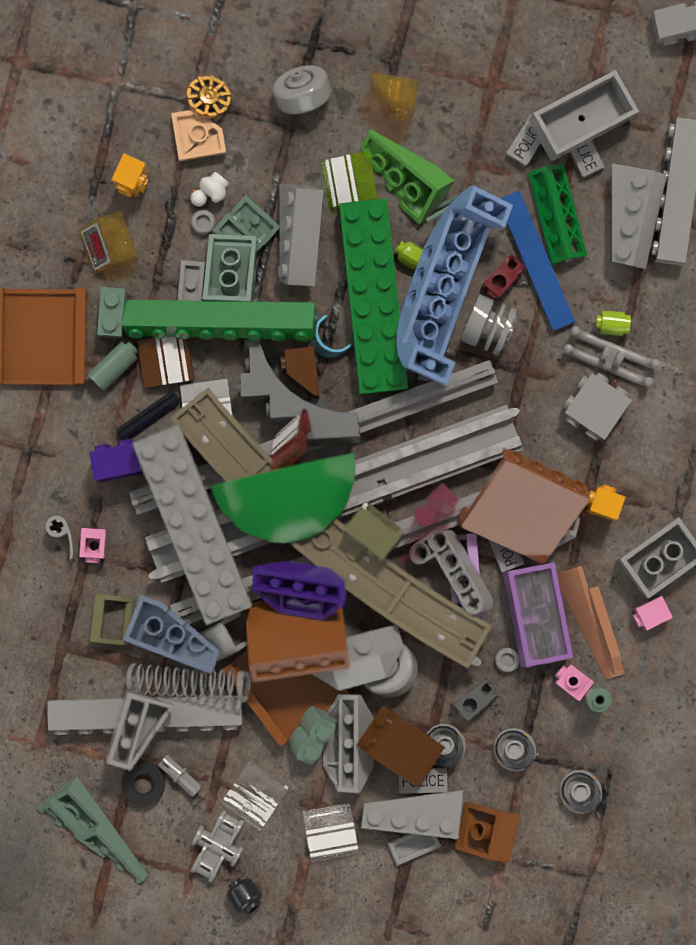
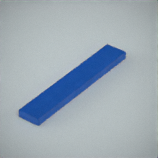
M520 190L500 198L513 205L507 225L552 331L574 323L575 319Z

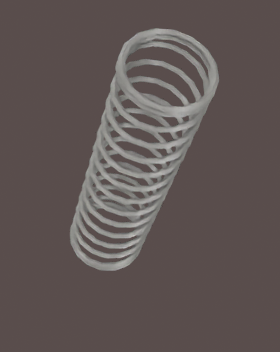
M131 664L127 670L126 688L128 691L140 692L142 695L149 693L151 696H154L158 693L159 696L167 694L169 697H172L176 694L178 698L185 695L187 698L194 696L196 699H199L201 696L209 699L212 696L214 700H218L221 697L224 701L230 697L232 701H236L239 698L241 702H245L250 693V675L247 671L240 670L238 672V695L236 699H233L231 693L234 685V672L230 670L227 681L228 697L223 698L225 672L223 669L220 670L218 678L219 696L215 698L213 696L216 683L215 669L213 670V687L211 685L212 674L209 676L210 695L208 697L204 695L207 672H204L205 680L202 687L204 671H201V694L196 696L198 671L196 668H193L191 674L192 694L187 696L189 670L185 667L182 673L183 693L178 695L176 691L179 686L180 670L176 666L173 672L174 692L170 695L168 693L171 680L170 667L167 666L165 668V692L160 694L158 690L162 680V668L158 665L155 670L156 691L151 693L153 668L151 665H148L145 677L147 691L142 693L144 667L142 664L139 666ZM134 667L136 677L134 689L132 691L131 673ZM140 667L142 668L141 683H140ZM149 668H150V669H151V678H150V683H149V686H148V671H149ZM158 668H159V670H160V678H159V684H158V687H157V672H158ZM167 669H168V671H169V678H168V684H167V687H166V673H167ZM176 670H177V672H178V678H177V684H176V687H175V673H176ZM185 670H186V672H187V678H186V685H185V687H184V674H185ZM195 671L196 679L195 686L193 687V675ZM223 673V682L221 688V674ZM232 673V683L230 688V675ZM244 675H245V678H246V688H245V694H244V697H243V696H242V686H243V678H244Z

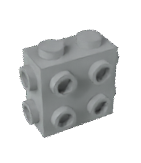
M591 373L589 377L584 375L576 386L580 389L576 396L570 395L564 403L563 407L566 410L563 415L567 417L565 419L567 423L575 428L581 426L587 430L585 435L597 442L598 439L601 441L606 439L632 400L628 398L629 393L618 386L615 389L608 384L609 380L602 374L597 373L594 375Z

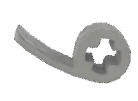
M52 516L46 522V531L53 537L61 538L68 535L70 560L75 559V540L68 520L62 516ZM55 521L64 525V527H61L62 531L60 533L52 529L55 526Z

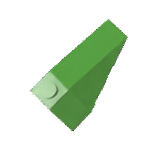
M373 130L367 132L360 150L374 170L382 174L387 182L386 187L388 190H393L400 200L398 204L402 210L417 223L422 224L446 198L454 180L436 165Z

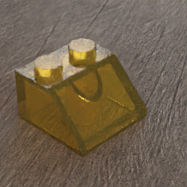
M371 72L370 88L389 114H393L394 118L400 120H408V117L413 118L419 80Z

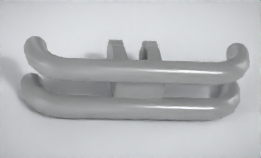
M578 326L572 327L571 334L574 337L603 350L600 358L574 348L571 344H566L564 346L566 354L642 386H651L653 384L651 377L639 375L620 367L623 358L645 367L657 369L660 367L658 359L648 358L581 330Z

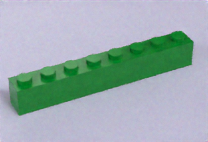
M125 300L122 327L126 336L136 339L148 336L157 339H164L166 337H177L179 339L200 337L205 340L213 338H224L227 340L247 338L257 341L262 338L275 341H283L284 339L307 341L309 339H316L318 312L315 303Z

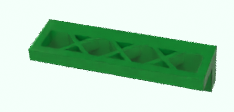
M564 164L543 166L529 172L528 175L551 265L587 256ZM553 171H557L559 183L554 179ZM560 195L564 198L565 205L560 202ZM566 218L570 221L571 228L567 227ZM572 241L576 244L578 251L576 253H573Z

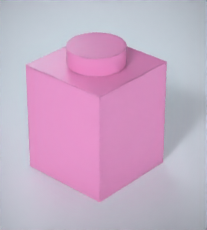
M658 596L634 608L636 614L633 615L637 626L639 628L643 627L644 630H649L673 618L662 596Z

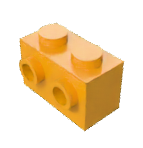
M123 153L112 177L115 188L118 190L117 192L131 198V195L138 197L140 192L144 193L149 182L147 179L149 169L146 163Z
M607 485L594 488L593 491L588 492L590 500L585 505L587 506L585 512L610 521L618 520L625 497L616 494L617 489Z

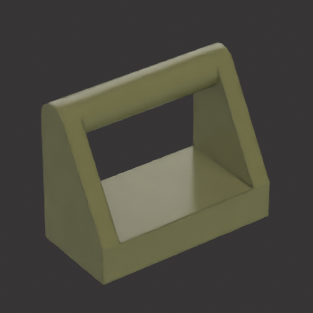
M96 593L90 642L130 646V643L123 639L134 613L136 598ZM107 600L125 602L121 640L102 637Z

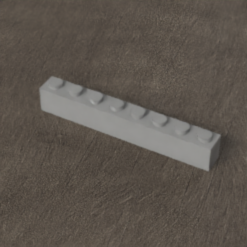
M231 695L233 699H236L237 695ZM186 696L181 698L153 697L175 705L157 732H165V727H175V731H189L190 726H199V731L214 730L213 726H223V730H237L238 725L243 724L242 702L239 698L236 701H232L229 697L224 701L221 697L218 700H214L212 696L209 699H205L203 696L199 699H196L194 696L191 698ZM123 698L48 701V730H54L55 735L69 734V730H79V734H92L93 729H103V733H113Z

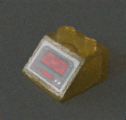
M121 210L100 217L78 230L94 275L139 259Z

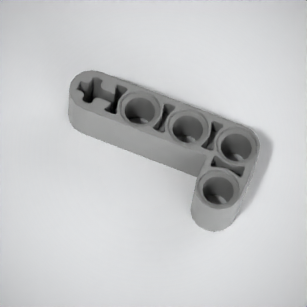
M435 530L411 547L410 558L414 563L432 564L436 561L439 562L468 613L480 614L491 610L493 606L492 596L454 531ZM442 535L445 537L444 546L441 544ZM424 548L427 551L426 558H424L422 555V551ZM454 556L457 558L456 566H454L452 563V559ZM465 577L469 580L468 587L464 584Z

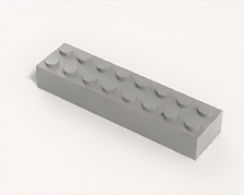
M180 424L134 441L133 446L206 625L252 607V602Z

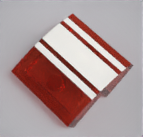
M302 409L277 432L271 450L272 471L289 467L307 450L305 436L311 431L307 409Z

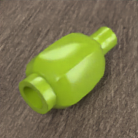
M401 241L394 253L398 255V260L402 264L416 270L423 249L413 242L404 243Z

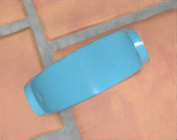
M325 314L317 322L316 339H311V344L314 350L323 357H338L352 347L353 343L351 342L343 349L334 350L321 342L318 335V327L328 317Z

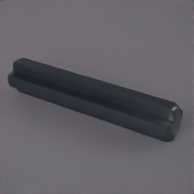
M170 391L116 429L117 434L121 439L125 440L178 403V396L174 391Z

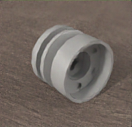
M479 294L460 341L475 347L481 338L486 339L484 351H488L491 342L496 343L493 354L499 356L502 349L507 345L514 329L517 309L511 308L508 316H503L505 304L500 306L497 313L493 312L494 300Z

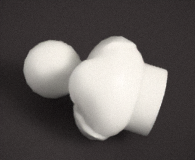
M214 172L211 177L207 176L200 180V190H192L191 202L195 206H203L207 201V195L212 198L213 202L222 201L226 196L225 188L229 183L221 175Z

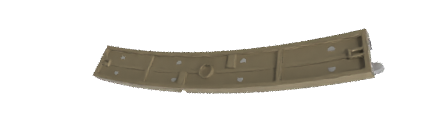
M195 386L194 391L197 396L170 417L175 424H180L183 434L226 482L281 469L242 428L209 388L203 390L201 387ZM336 518L327 528L316 535L303 540L289 542L316 566L333 569L345 580V589L414 637L467 668L471 664L481 665V660L475 655L492 625L439 595L384 557L383 560L380 557L377 559L373 558L365 551L366 546L361 542L356 544L346 536L348 533L344 530L346 526Z

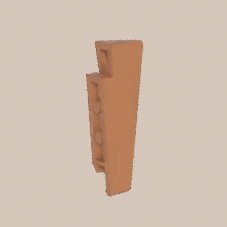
M582 566L557 573L560 590L604 677L611 679L625 674L621 664L622 659L599 586L588 588Z

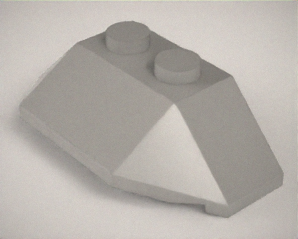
M398 625L347 637L350 668L313 673L312 675L337 690L386 678L404 648Z
M338 694L334 703L327 711L335 723V731L332 737L323 744V767L335 784L337 792L361 793L374 767V759L358 748L356 744L374 718L361 695Z

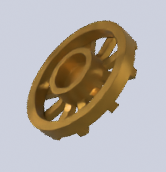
M199 76L188 86L186 101L189 108L195 114L204 118H216L227 111L231 101V93L224 81L214 76ZM204 82H209V86L206 87ZM200 83L202 90L195 85ZM213 83L218 85L215 88H212ZM220 88L224 90V92L217 93ZM191 89L197 91L200 94L190 95ZM226 96L227 101L225 102L218 97ZM198 98L199 102L194 105L191 99ZM216 103H220L224 105V107L221 110H219ZM200 105L205 107L204 112L198 109ZM213 107L216 112L209 113L208 110Z

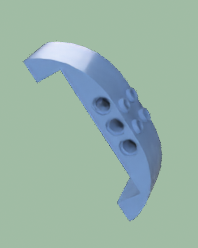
M473 185L457 196L439 218L420 256L398 321L397 351L404 367L443 385L448 384L455 362L443 357L489 230L490 228L505 227L513 206L512 204Z

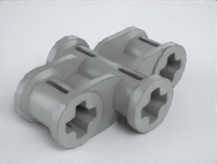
M223 809L212 833L204 830V826L201 825L191 845L195 846L197 844L203 849L190 872H197L208 878L209 882H212L223 859L230 862V866L234 867L243 847L240 846L238 848L232 845V842L235 840L244 820H237L231 817Z

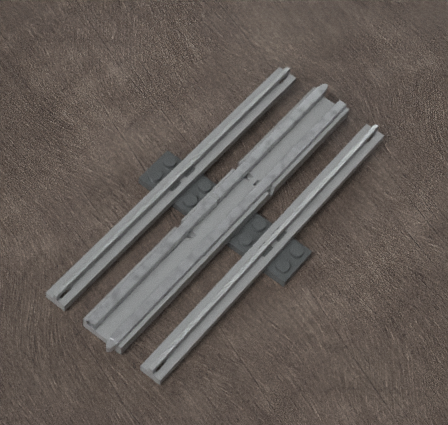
M490 360L451 374L447 385L434 380L349 412L358 413L361 434L497 384L498 381ZM489 375H490V377H487V378H484V379H482V380L476 381V380H478V379H481V378H483V377H486V376H489ZM324 396L308 402L329 410ZM504 405L355 460L354 485L345 508L336 519L344 526H347L366 501L373 506L503 458V448L510 451H522L521 440L511 419L520 410L518 408L508 409V406ZM296 428L273 449L274 439L259 444L276 464L295 457L298 465L345 455L342 444L303 446L301 440L296 438V433L271 455V452L288 438ZM209 463L197 467L206 490L211 489L212 485L226 482ZM150 485L129 492L137 515L159 508ZM480 492L395 522L404 532L391 550L422 539L435 530H446L460 525L459 513L463 507L469 509ZM153 499L152 501L139 505L140 503ZM222 510L215 511L233 557L272 543L243 532L235 526ZM168 529L145 537L157 568L149 574L150 579L160 578L161 583L186 574ZM306 556L289 561L316 566ZM252 575L243 578L242 580L250 600L253 601L261 598L260 595L252 591ZM195 596L170 605L172 611L179 617H182L181 619L187 624L204 619Z

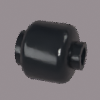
M239 877L228 885L230 890L226 897L237 913L248 915L262 904L260 902L262 893L252 879L246 878L241 880Z

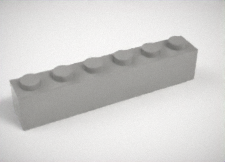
M677 117L674 124L669 125L668 138L672 139L671 146L666 148L664 161L668 162L667 171L663 170V174L667 175L664 194H662L660 208L662 209L661 217H657L655 226L658 238L657 241H653L651 255H655L654 262L683 266L686 263L696 193V120Z

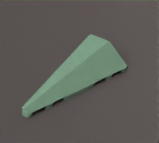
M78 777L64 783L38 806L37 810L41 814L43 812L50 814L56 819L55 824L59 827L62 824L68 827L74 833V837L102 858L108 856L118 863L116 868L120 871L126 869L133 874L138 884L145 880L148 874Z

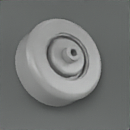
M306 65L291 69L282 74L275 81L272 90L277 106L281 111L288 114H302L323 105L329 99L332 87L323 68Z
M403 644L404 648L386 678L363 684L376 696L382 698L398 697L407 692L415 682L418 672L417 660L413 652L405 644Z

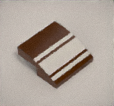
M166 337L164 339L151 338L137 341L144 388L195 380L189 338Z

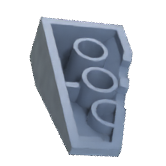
M142 595L139 598L123 639L132 645L210 674L213 673L221 652L165 604Z

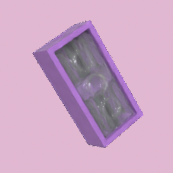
M555 562L502 572L520 666L529 667L573 658Z

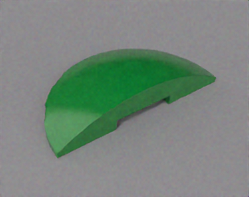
M354 453L212 485L211 488L222 512L243 532L270 542L299 541L316 535L327 528L345 508L355 481Z

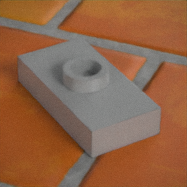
M181 260L178 300L202 301L205 262Z

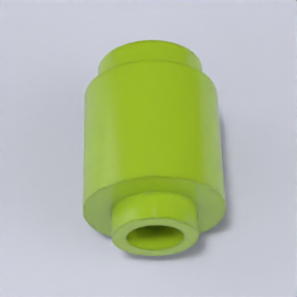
M605 310L601 311V315H596L595 329H599L600 334L617 336L629 334L631 315H625V312Z

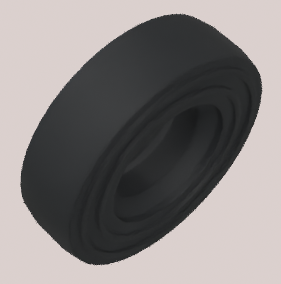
M149 762L135 763L132 769H127L122 777L121 786L123 794L135 805L147 806L155 803L162 796L165 789V778L162 771L156 765ZM141 774L148 775L153 782L152 789L147 793H140L134 787L135 778Z

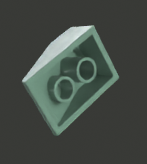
M209 234L203 301L254 302L257 236Z

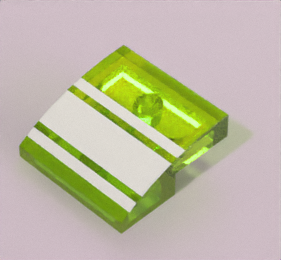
M369 151L336 157L321 162L330 209L339 207V203L378 198Z

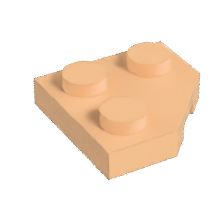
M192 110L171 113L179 161L227 154L221 127L212 123L207 118L195 114Z

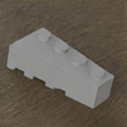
M693 1L689 7H687L686 3L653 11L651 20L657 44L672 45L677 43L678 39L687 38V41L696 40V1Z
M612 163V262L646 269L667 175L653 170Z
M280 184V265L278 267V277L280 282L287 285L315 286L323 190L304 185Z
M463 790L364 803L361 828L458 839Z

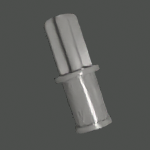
M166 755L162 762L158 764V767L173 779V783L177 782L191 796H195L200 791L201 785L186 772V768L183 769L169 755Z

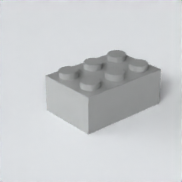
M677 517L617 560L643 597L649 599L696 565V540L682 520Z

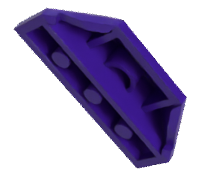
M288 561L252 568V591L260 595L278 613L325 620L345 605V580L331 568Z

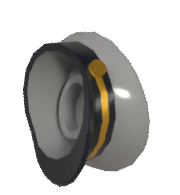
M439 724L433 726L427 732L429 736L445 746L434 765L443 768L451 767L462 760L466 751V741L456 727L450 724Z
M510 728L502 731L496 737L493 752L497 762L508 771H522L534 761L536 745L533 738L525 731Z
M574 770L566 774L560 782L559 794L567 809L575 813L584 814L598 806L602 798V787L599 780L591 773L584 770Z

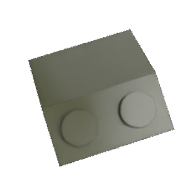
M367 501L344 529L348 532L346 536L356 544L361 542L367 547L365 551L375 559L380 557L382 560L404 532L402 528Z

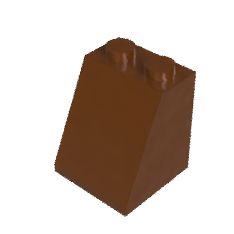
M384 705L356 744L358 748L417 787L420 786L445 746L416 725Z

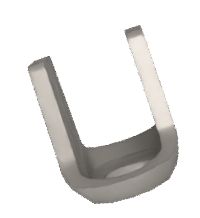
M240 612L227 617L201 633L205 639L209 640L221 651L217 662L248 645V640L234 646L231 637L224 628V625L240 617Z

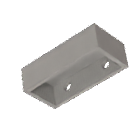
M614 70L534 112L528 121L552 162L628 122L637 115L639 110L619 74ZM579 116L584 117L583 122H580L578 120Z

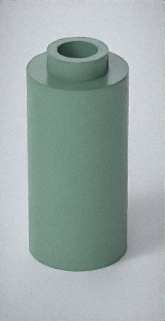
M121 341L87 375L105 391L138 359L135 355L138 351L129 341L126 344Z
M591 686L583 696V702L589 709L603 712L610 707L612 698L606 689L599 686ZM601 695V702L596 704L595 698Z

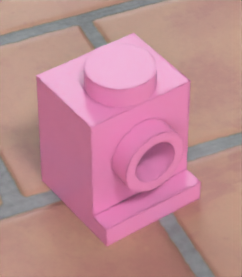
M81 528L80 557H86L85 562L100 563V558L106 559L108 530ZM93 541H96L99 545L95 551L90 548V544Z
M568 664L567 667L562 665L555 674L557 680L554 683L578 701L582 699L594 683L571 664ZM574 676L577 678V684L571 686L569 678Z

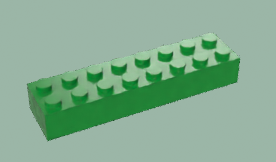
M387 198L339 203L360 396L407 391L406 367L401 363L397 351V328L400 312Z

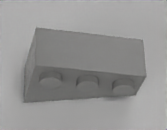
M126 690L105 758L106 763L131 770L175 705Z

